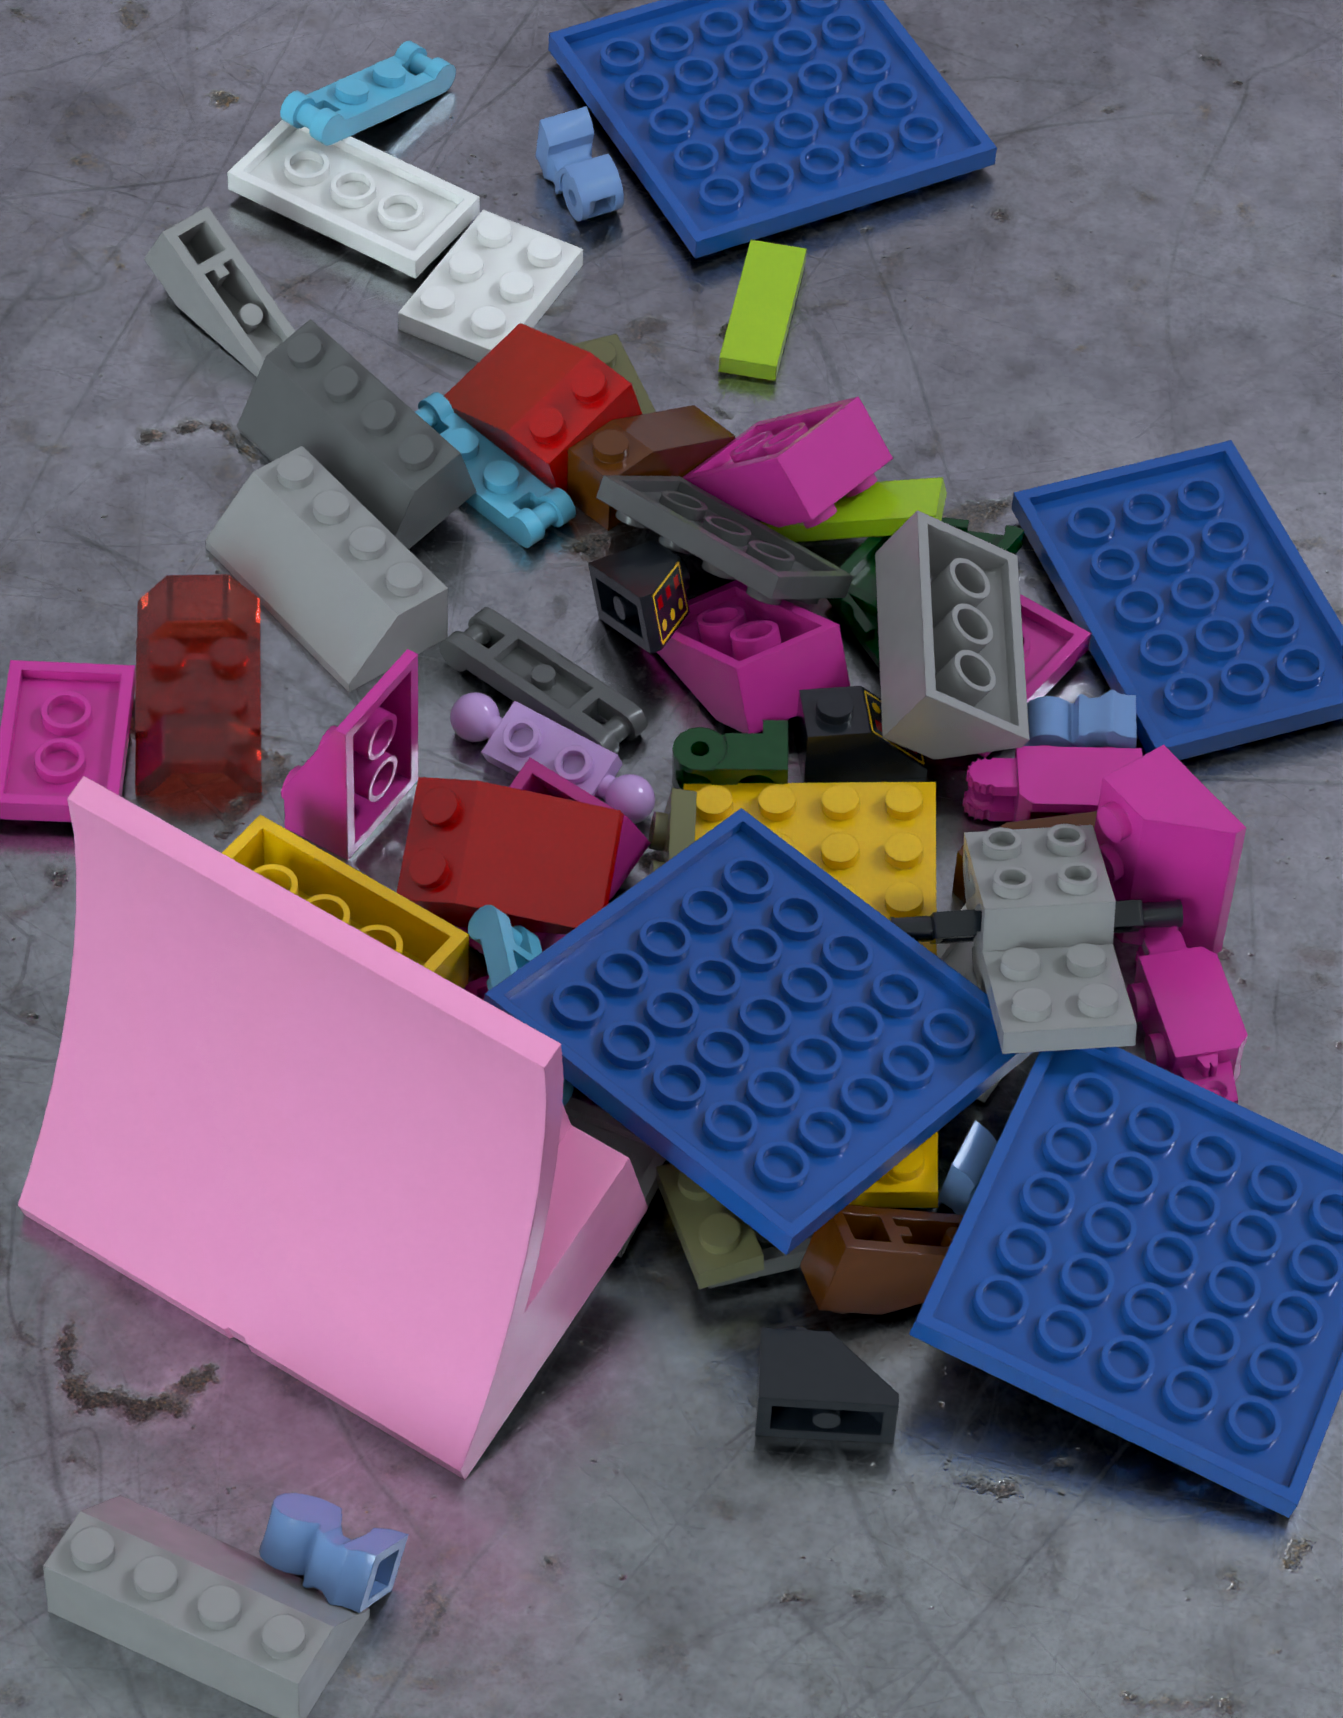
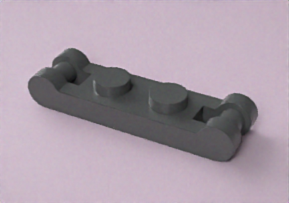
M484 607L471 617L468 622L469 628L464 632L455 631L440 643V653L447 664L457 671L467 669L511 700L536 711L615 754H618L619 744L623 740L632 741L647 728L648 724L645 714L635 703L489 607ZM598 714L606 719L607 722L601 725L592 718Z

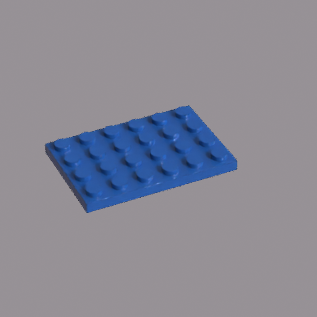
M1232 440L1013 492L1011 509L1075 625L1091 633L1089 650L1111 690H1115L1120 694L1136 695V734L1146 753L1165 745L1179 760L1343 718V625Z

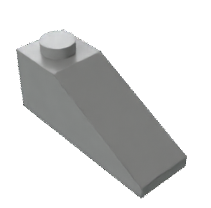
M208 206L163 231L144 258L176 306L256 377L260 372L265 357L296 332Z

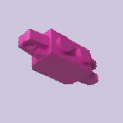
M1023 746L1016 748L1015 758H992L991 760L986 758L980 760L978 758L976 762L972 761L971 766H968L966 775L968 791H965L963 798L964 812H968V816H973L974 820L981 819L983 821V819H988L989 821L1015 822L1097 811L1103 777L1142 756V748Z
M1179 927L1141 928L1139 936H1141L1140 942H1143V944L1138 947L1135 961L1137 969L1134 983L1127 985L1126 990L1135 1020L1142 1023L1146 1034L1144 1040L1146 1061L1238 1104L1235 1081L1240 1075V1064L1248 1034L1218 955L1202 946L1187 948L1181 932H1178Z

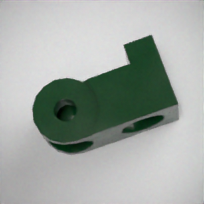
M763 720V733H725V735H720V733L704 727L690 728L680 733L674 740L672 748V780L674 788L683 789L684 784L708 783L712 785H738V783L788 784V720Z

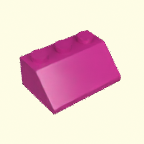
M1162 745L1103 777L1094 831L1115 900H1142L1144 903L1176 901L1180 899L1183 907V925L1178 928V932H1181L1186 947L1202 946L1217 954L1222 951L1246 827L1165 745ZM1140 930L1137 932L1114 933L1122 943L1141 946L1143 942H1140Z

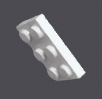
M482 210L398 312V330L480 362L519 323L534 328L583 266V249Z

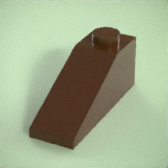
M695 405L611 420L568 449L567 494L576 507L609 531L622 521L616 518L617 510L596 498L604 475L684 477L734 440L735 435Z
M847 1205L813 1233L800 1264L818 1309L839 1314L862 1313L882 1315L923 1303L963 1215Z

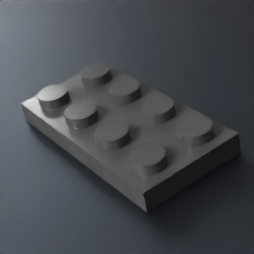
M603 476L596 498L617 510L615 515L617 519L628 525L644 529L649 528L660 535L659 543L666 548L680 553L694 554L704 560L702 568L718 577L736 579L748 586L746 593L750 597L770 605H780L782 599H795L807 604H818L819 599L846 598L853 575L680 476Z

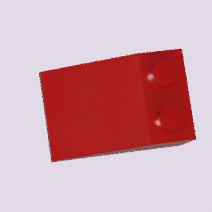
M519 323L444 395L451 404L454 413L549 488H560L566 493L568 449L611 420L642 415L631 382L591 352L522 323Z
M418 777L396 893L455 927L468 928L471 917L479 908L484 905H492L509 917L512 927L521 925L531 932L567 935L609 903L624 814L620 810L483 781Z

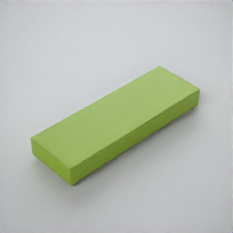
M750 240L719 357L718 372L776 381L806 263V248Z
M943 477L876 482L870 488L855 496L848 498L843 496L834 503L837 512L826 521L814 527L805 528L803 522L779 528L762 521L760 523L794 542L892 536L917 510L942 521L947 492Z

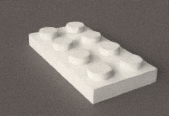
M283 120L227 172L229 190L415 279L480 214V197L351 136L326 146L312 138L308 128L298 129Z

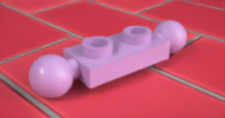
M473 692L465 694L454 703L450 713V722L453 730L459 737L469 742H481L489 739L481 751L487 762L517 776L530 757L599 800L602 798L606 804L616 810H620L634 824L642 822L651 814L655 805V794L652 786L646 779L635 774H625L616 778L615 776L623 764L619 756L612 751L516 701L513 702L503 718L500 717L496 703L489 696L482 693Z

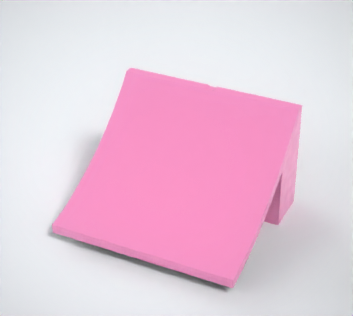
M83 776L67 798L74 833L76 863V914L69 994L53 1082L42 1127L18 1207L25 1216L226 1337L238 1339L248 1345L254 1354L466 1480L647 1211L648 1206L630 1158L571 1125L562 1103L564 1077L561 1043Z

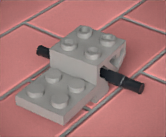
M1058 824L1048 828L1012 830L999 827L988 831L964 832L963 874L967 910L933 912L930 916L889 918L892 923L917 942L930 941V944L974 942L972 962L978 987L988 996L1002 1054L1135 1046L1137 1023L1114 950L1113 934L1137 932L1141 928L1181 927L1183 925V907L1180 899L1176 901L1144 903L1142 900L1116 901L1093 825Z

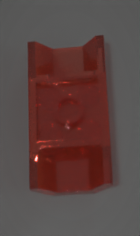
M229 574L167 575L138 600L135 700L136 795H149L172 774L224 773L249 793H262L260 598Z

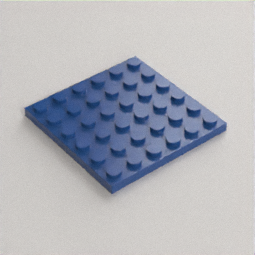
M659 0L549 33V52L695 259L750 242V240L766 237L994 165L996 161L997 147L883 0Z
M742 808L489 990L484 996V1001L561 1043L563 1077L785 1255L789 1254L1033 1053L1002 1054L988 996L985 992Z
M1119 1047L1039 1052L909 1335L1290 1518L1299 1504L1343 1390V1154Z

